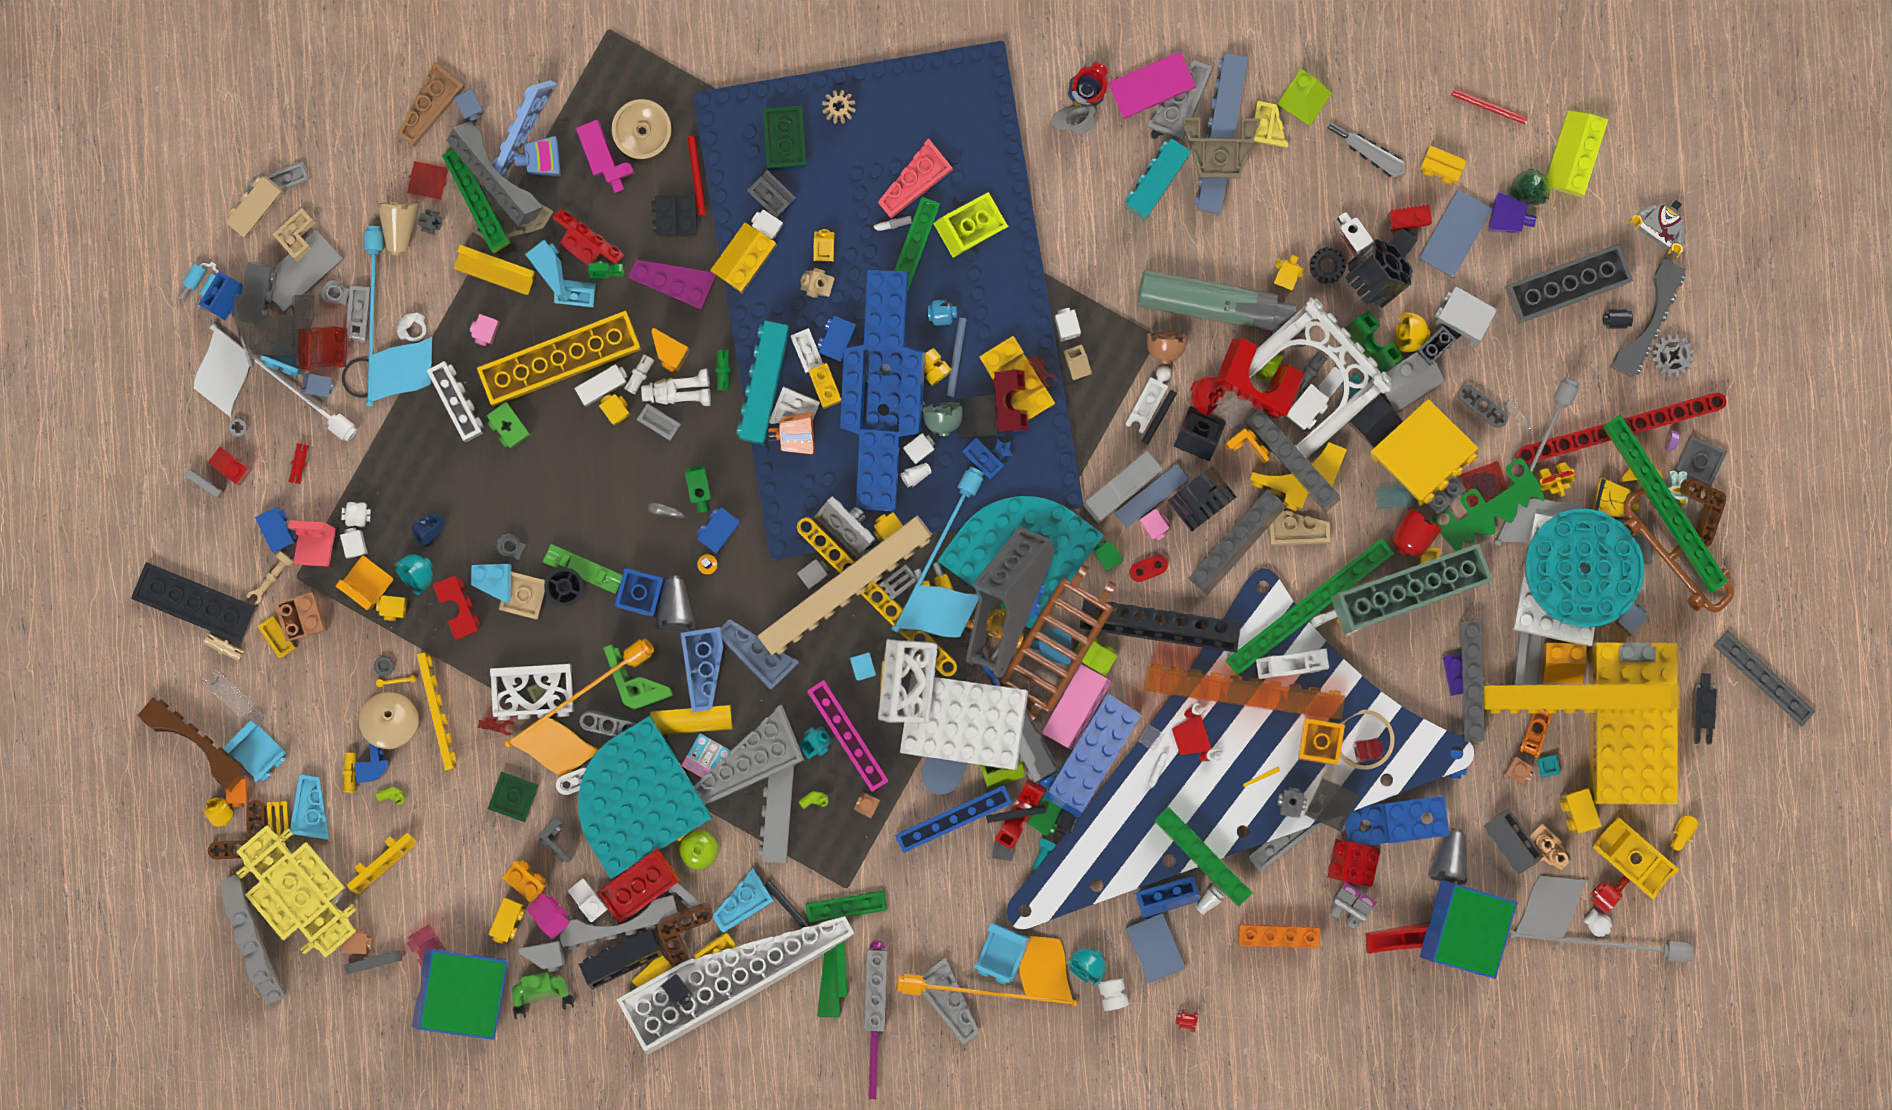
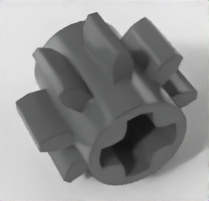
M426 209L423 214L420 213L418 218V225L421 227L420 231L434 235L435 230H440L442 226L440 213L430 209Z

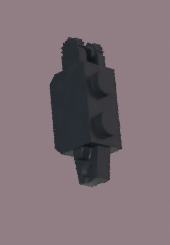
M1701 673L1700 683H1696V688H1693L1691 726L1694 728V744H1699L1700 728L1706 729L1705 740L1707 745L1712 744L1716 720L1717 689H1715V684H1711L1710 673Z

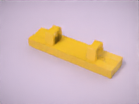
M408 833L397 842L392 837H389L385 840L389 849L367 868L361 863L354 867L359 875L347 884L348 888L359 895L418 844L416 839Z

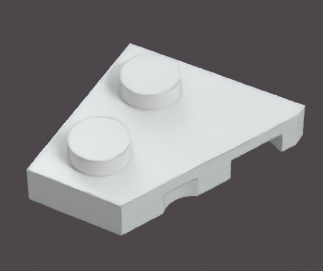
M783 387L769 423H779L782 417L805 412H812L814 419L820 401Z

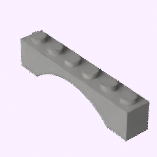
M670 895L653 900L649 907L638 917L620 925L598 926L586 923L580 919L570 920V924L559 933L562 948L567 947L568 950L579 948V943L587 942V945L599 942V938L606 937L607 940L618 938L619 933L623 932L626 935L638 933L637 929L645 927L646 931L655 929L659 920L678 912L675 896Z

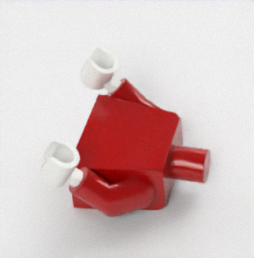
M1199 701L1184 712V716L1191 719L1172 728V732L1180 755L1202 752L1199 755L1201 761H1219L1221 758H1215L1214 753L1220 750L1211 748L1200 715L1206 712V709L1202 711L1199 709V704L1203 703Z

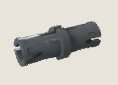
M1317 352L1309 365L1303 368V373L1305 374L1301 383L1304 381L1300 387L1301 390H1306L1311 380L1318 376L1317 372L1327 361V358L1322 356L1321 353Z

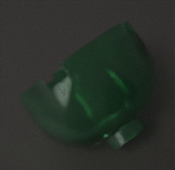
M1528 169L1514 177L1510 188V196L1519 201L1520 199L1528 200L1526 203L1528 205H1540L1546 203V199L1549 200V181L1538 170Z

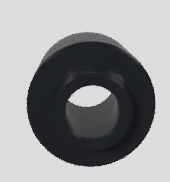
M1607 309L1606 313H1603L1602 322L1603 325H1606L1607 329H1627V327H1631L1633 324L1632 311H1627V309Z
M1061 808L1054 823V826L1057 827L1056 831L1064 835L1072 833L1078 818Z

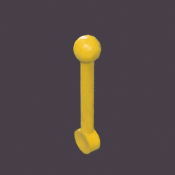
M411 675L408 678L385 681L378 679L376 685L383 687L385 684L411 681L415 683L417 676Z

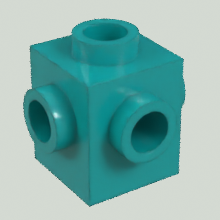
M823 726L816 730L812 727L804 733L805 738L798 742V746L806 757L810 759L817 753L819 756L830 750L828 745L834 741Z

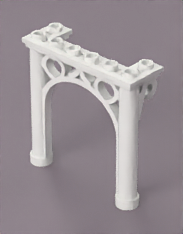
M1312 297L1307 300L1306 305L1257 348L1249 369V377L1251 378L1281 350L1298 344L1310 345L1324 351L1339 367L1344 381V395L1340 405L1295 445L1307 460H1309V456L1381 392H1389L1392 385L1390 382L1392 379L1384 371L1381 373L1376 368L1378 366L1376 361L1372 357L1367 358L1363 354L1365 351L1358 342L1354 344L1350 339V333L1344 327L1340 329L1336 324L1338 322L1331 313L1327 315L1323 310L1324 305L1317 298L1313 299ZM1317 325L1324 330L1326 336L1323 340H1311L1309 330L1312 326ZM1304 327H1306V339H1292ZM1330 333L1341 343L1340 346L1324 345L1329 340ZM1346 351L1358 362L1351 363L1347 368L1344 366L1346 364L1344 358ZM1358 368L1364 374V381L1361 383L1349 381L1348 372L1350 369ZM1349 387L1361 388L1347 401Z

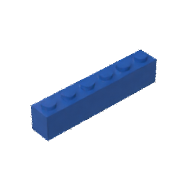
M1002 785L899 832L895 836L902 852L905 853L1012 804L1005 786Z

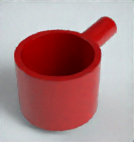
M1623 876L1615 887L1608 881L1604 884L1600 882L1591 892L1592 897L1590 901L1607 914L1623 895L1621 891L1630 880Z

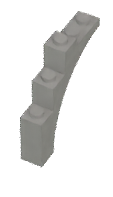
M239 875L221 880L226 915L234 927L236 944L244 956L246 972L253 985L257 986L267 1004L286 998L285 991L274 972L262 943L249 899L245 895L247 893L246 885Z

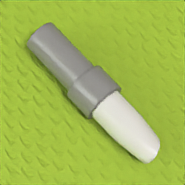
M911 216L890 219L889 221L874 225V228L881 231L912 224Z

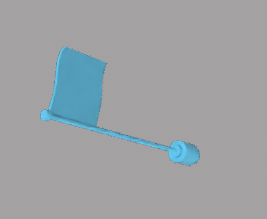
M366 226V231H364V250L368 251V254L371 255L368 402L365 404L367 407H373L374 401L387 396L416 391L431 384V378L427 370L432 368V337L418 343L392 347L373 354L375 255H379L380 251H384V234L381 226Z
M969 467L961 478L957 487L960 489L959 493L962 496L896 625L892 626L891 630L898 633L900 629H911L943 637L955 638L961 636L979 601L978 595L964 594L942 587L920 585L965 497L970 498L971 495H976L983 481L984 473Z

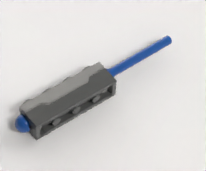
M981 651L980 655L986 658L983 651ZM981 664L991 684L1002 687L994 671ZM1026 707L1019 759L1022 763L1025 762L1028 768L1026 772L1031 780L1034 779L1035 782H1040L1041 785L1049 787L1055 780L1053 774L1060 770Z

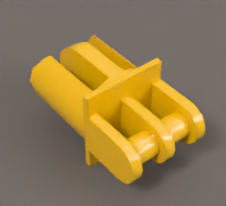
M1686 815L1679 819L1676 827L1671 831L1675 834L1670 844L1673 850H1682L1686 841L1692 842L1691 839L1698 827L1696 818Z

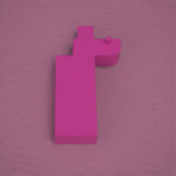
M599 120L577 127L576 130L593 174L598 176L604 173L607 183L612 184L615 193L625 190L621 179L636 172L629 163L616 166Z

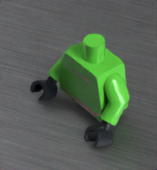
M550 972L521 977L520 983L512 989L514 1018L517 1020L518 1014H523L524 1018L526 1017L525 1007L523 1006L525 1003L560 996L562 997V1008L566 1010V1004H570L572 1008L574 1007V997L569 995L564 979Z

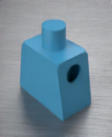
M1060 629L1040 631L1071 650L1072 637ZM1034 639L1029 647L1034 651H1039V654L1052 662L1065 665L1071 664L1070 658L1038 639Z

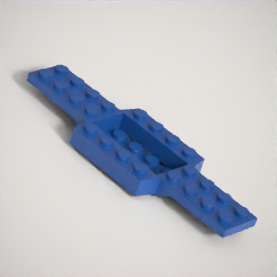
M867 271L864 345L844 348L840 428L859 434L856 507L859 509L896 511L902 436L917 434L922 431L925 352L906 346L908 272ZM868 352L870 355L866 424L863 426L866 356ZM883 364L891 367V373L888 376H884L880 372ZM881 404H886L889 407L887 415L879 413L878 408Z

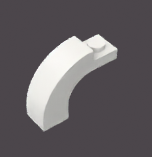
M1326 649L1256 659L1259 679L1286 677L1329 669Z

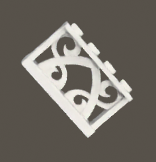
M887 640L878 719L888 722H929L937 644ZM905 647H912L909 655L904 653ZM922 649L921 654L916 655L913 659L915 652ZM911 668L918 682L907 695L905 689L900 684L901 678ZM908 705L911 709L915 710L914 715L909 713ZM903 708L905 716L897 715V711Z
M572 664L490 669L493 717H498V720H510V716L518 715V719H530L531 714H538V718H542L557 707L553 702L555 699L560 700L557 695H553L555 691L563 693L566 700L573 696ZM561 673H566L567 691L558 687ZM529 675H534V679L540 687L548 689L543 697L534 704L529 703L517 693V691L527 685ZM543 676H548L547 683H551L550 686L541 682ZM497 677H502L507 690L498 694ZM520 677L522 684L514 688L513 685H517L515 678ZM506 694H510L511 697L506 700L505 704L511 702L513 705L509 710H504L500 706V699ZM573 701L556 712L558 717L570 716L569 712H574ZM546 703L550 708L545 710H538ZM519 704H520L522 707L526 708L528 711H516V710L518 709V706H519Z

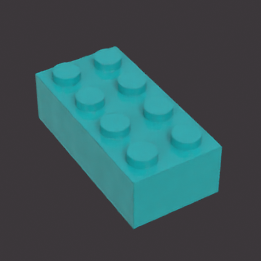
M1172 138L1169 142L1164 141L1158 151L1159 157H1154L1149 163L1147 175H1141L1136 184L1138 187L1136 191L1131 190L1126 197L1125 203L1127 204L1125 209L1145 222L1188 159L1191 151Z

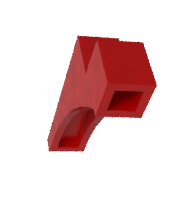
M1430 922L1365 933L1366 953L1372 954L1422 948Z

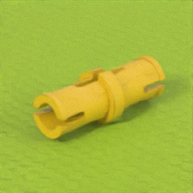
M344 753V770L342 771V775H344V793H356L355 763L357 753Z

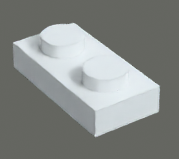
M809 328L791 335L805 373L809 372L808 370L823 365Z

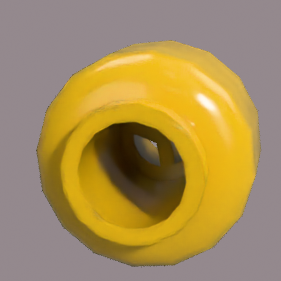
M211 798L204 807L206 818L215 827L226 826L233 817L234 812L224 798Z

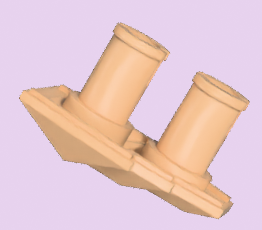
M1543 824L1529 836L1544 856L1541 859L1542 862L1545 861L1550 866L1554 865L1560 870L1570 862L1565 853L1566 850L1561 844L1562 841Z

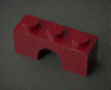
M1015 369L994 372L993 386L996 391L994 403L997 408L996 426L998 432L1010 433L1029 430L1027 410L1015 409L1012 404L1013 396L1017 392L1026 391L1024 371Z

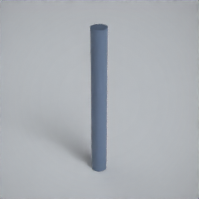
M959 318L951 363L952 371L950 372L946 394L949 397H954L966 318Z

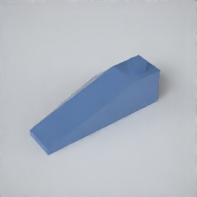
M717 627L681 632L692 712L712 709L723 650L721 629Z

